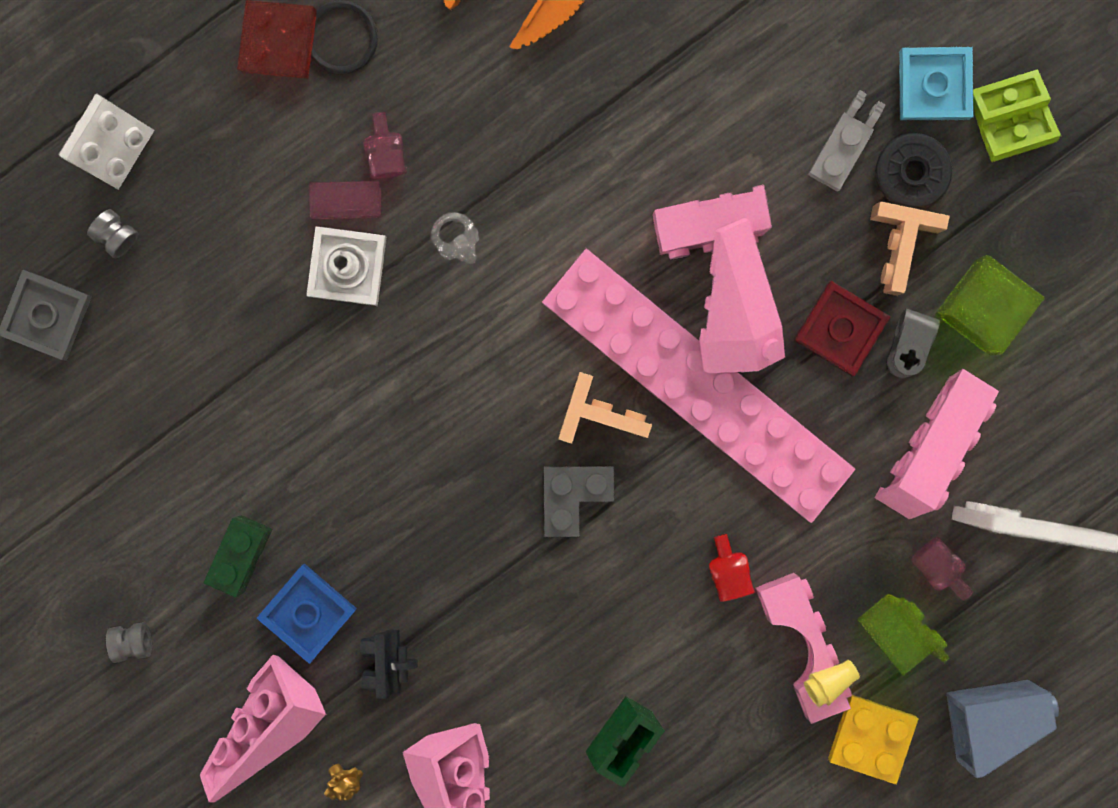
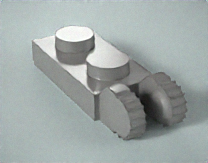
M861 90L856 94L846 113L844 112L839 118L808 173L809 176L837 192L841 189L874 131L873 126L885 107V104L880 101L874 104L865 123L853 118L865 101L866 93Z

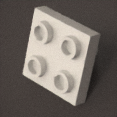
M95 94L83 116L77 122L75 129L59 156L119 190L154 130L103 97Z
M316 226L307 296L378 306L387 237L385 235Z

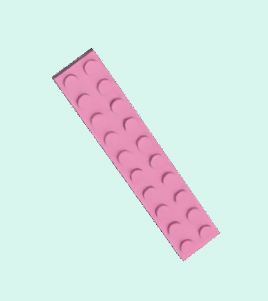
M587 248L542 301L552 312L810 523L815 520L856 470L738 372H705L703 370L700 341Z

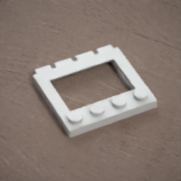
M966 501L965 508L958 506L953 508L952 520L984 529L1118 552V535L1077 526L1020 517V512L970 501Z

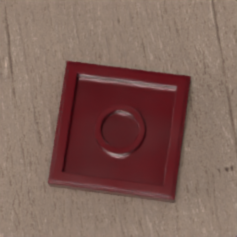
M829 281L793 341L847 374L855 376L890 319V316L833 281Z

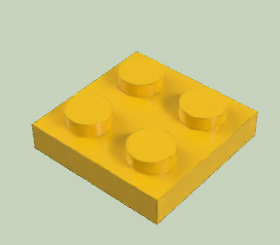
M855 695L848 697L851 709L843 712L828 757L829 762L897 785L919 718Z

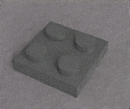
M22 270L0 325V336L60 360L67 361L92 296L27 270Z

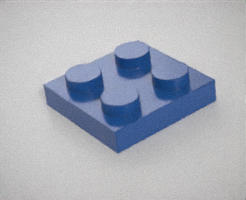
M304 563L259 614L257 619L310 664L357 608Z

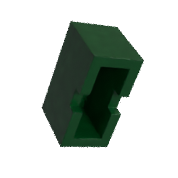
M242 515L232 518L203 583L235 598L243 594L273 529Z
M625 696L585 752L597 773L624 787L640 766L639 759L645 752L649 753L665 730L652 711Z

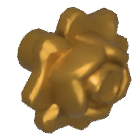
M335 764L328 770L332 779L327 783L328 788L324 792L326 797H330L331 800L338 798L339 801H347L359 792L360 779L363 776L361 770H358L356 767L350 770H343L340 764Z

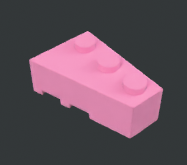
M764 185L753 187V192L738 195L726 193L716 199L701 202L696 200L657 209L652 214L660 255L669 254V259L690 256L689 250L703 247L704 253L713 252L716 230L743 218L749 220L756 243L759 242L758 237L763 236L772 228Z

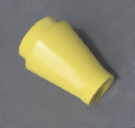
M847 660L842 664L809 674V679L804 682V687L816 706L821 707L824 704L829 706L853 682L860 679V675L854 664Z

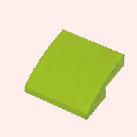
M1038 69L973 89V109L991 162L1058 142L1061 134L1049 110L1048 104L1051 98Z

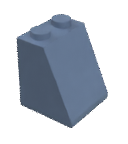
M1029 680L946 692L957 762L976 778L986 776L1057 729L1055 717L1059 716V708L1056 698L1049 691Z

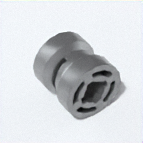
M111 209L101 213L92 222L87 231V235L95 242L104 244L106 252L115 259L124 255L138 238V232L129 225L123 226L120 222V217Z
M142 622L133 624L128 629H123L121 626L109 628L106 633V647L110 660L113 663L125 661L131 656H135L138 659L149 657L152 652V639L148 625Z

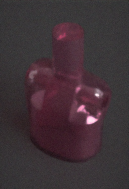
M385 112L372 114L375 135L367 137L363 141L365 155L369 164L370 178L385 179L406 174L402 135L388 131Z
M939 537L931 539L911 558L912 563L923 573L936 590L940 591L950 586L963 601L973 594L970 587L960 578L966 569V565Z

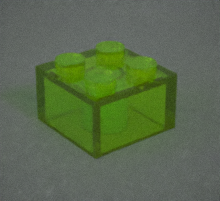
M987 255L975 260L935 315L988 355H1001L1045 297L991 256Z

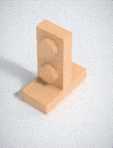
M879 202L873 206L870 220L897 225V229H892L888 240V249L892 250L890 263H885L881 274V283L885 284L883 293L898 296L904 294L906 290L918 230L936 234L947 230L949 215Z
M579 373L558 438L559 440L572 444L580 417L648 438L652 424L645 422L646 415L626 409L625 416L611 412L612 404L593 399L591 405L586 404L585 401L593 376Z

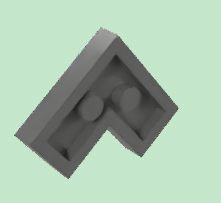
M614 466L544 467L545 537H579V502L614 501Z

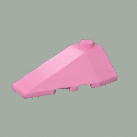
M743 218L716 230L710 267V274L714 276L711 296H706L705 308L709 310L706 328H701L700 335L703 370L707 373L759 371L785 358L781 321L748 219Z
M272 655L252 678L247 687V690L250 692L248 699L242 709H235L231 717L235 722L226 738L218 740L200 773L208 802L215 803L302 741L326 715L315 688L279 656Z

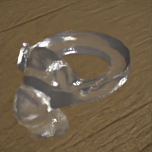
M447 213L437 219L431 229V239L434 246L440 252L441 257L448 260L457 258L467 264L475 263L477 259L475 245L479 241L478 229H475L471 220L460 213ZM456 220L461 222L465 226V234L457 236L453 240V244L444 243L439 237L441 227L448 221Z

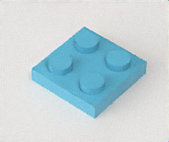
M972 47L902 48L899 51L900 120H970L973 118Z

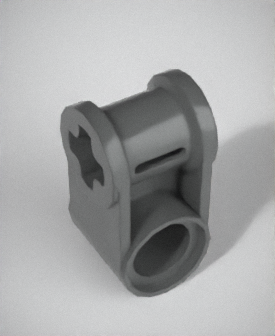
M907 308L903 310L887 358L888 370L892 375L898 378H907L923 370L930 348L938 333L939 319ZM908 354V361L913 364L910 367L904 368V362L900 360V357Z

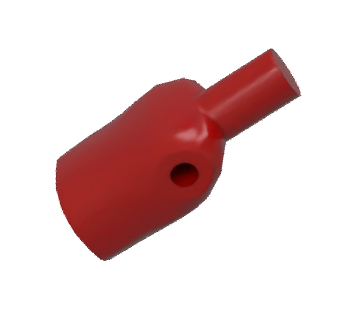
M727 534L715 536L714 541L719 557L709 563V570L717 589L719 601H729L755 593L746 555L741 552L732 553Z

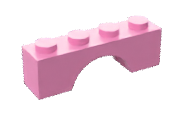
M792 573L756 587L755 589L768 621L772 625H784L798 630L806 641L808 647L807 666L793 686L808 721L813 724L851 709L847 700L848 697L852 696L849 687L829 706L824 704L821 707L815 705L804 687V682L809 679V674L839 664L832 644L826 645L822 636V632L826 631L824 621L819 611L813 613L809 600L814 597L806 579L801 580L798 575Z

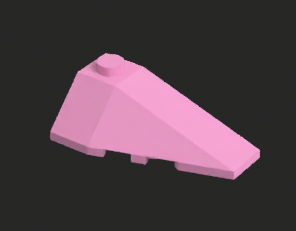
M474 723L427 735L403 752L411 783L424 808H485V801L490 800L489 788L485 787L484 768L489 767V755L480 724Z

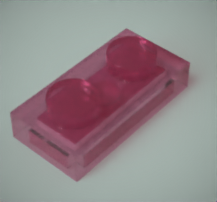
M379 181L309 183L311 219L381 218V184Z

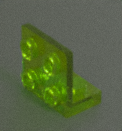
M888 594L857 619L902 675H905L930 654L944 663L950 659L943 650L948 646L934 629L930 630L926 624L921 623L925 616L912 601L908 602L904 597L898 599Z

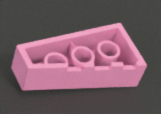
M964 369L950 376L926 414L930 422H924L910 439L909 443L913 447L912 451H908L900 461L897 460L890 473L895 475L892 483L885 489L880 487L874 498L908 519L939 510L949 496V492L946 491L951 480H955L961 474L965 466L962 459L967 450H972L980 439L981 433L978 430L982 422H986L994 413L996 404L993 402L999 391Z

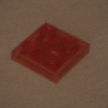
M246 0L237 69L243 73L308 79L317 10L313 6Z

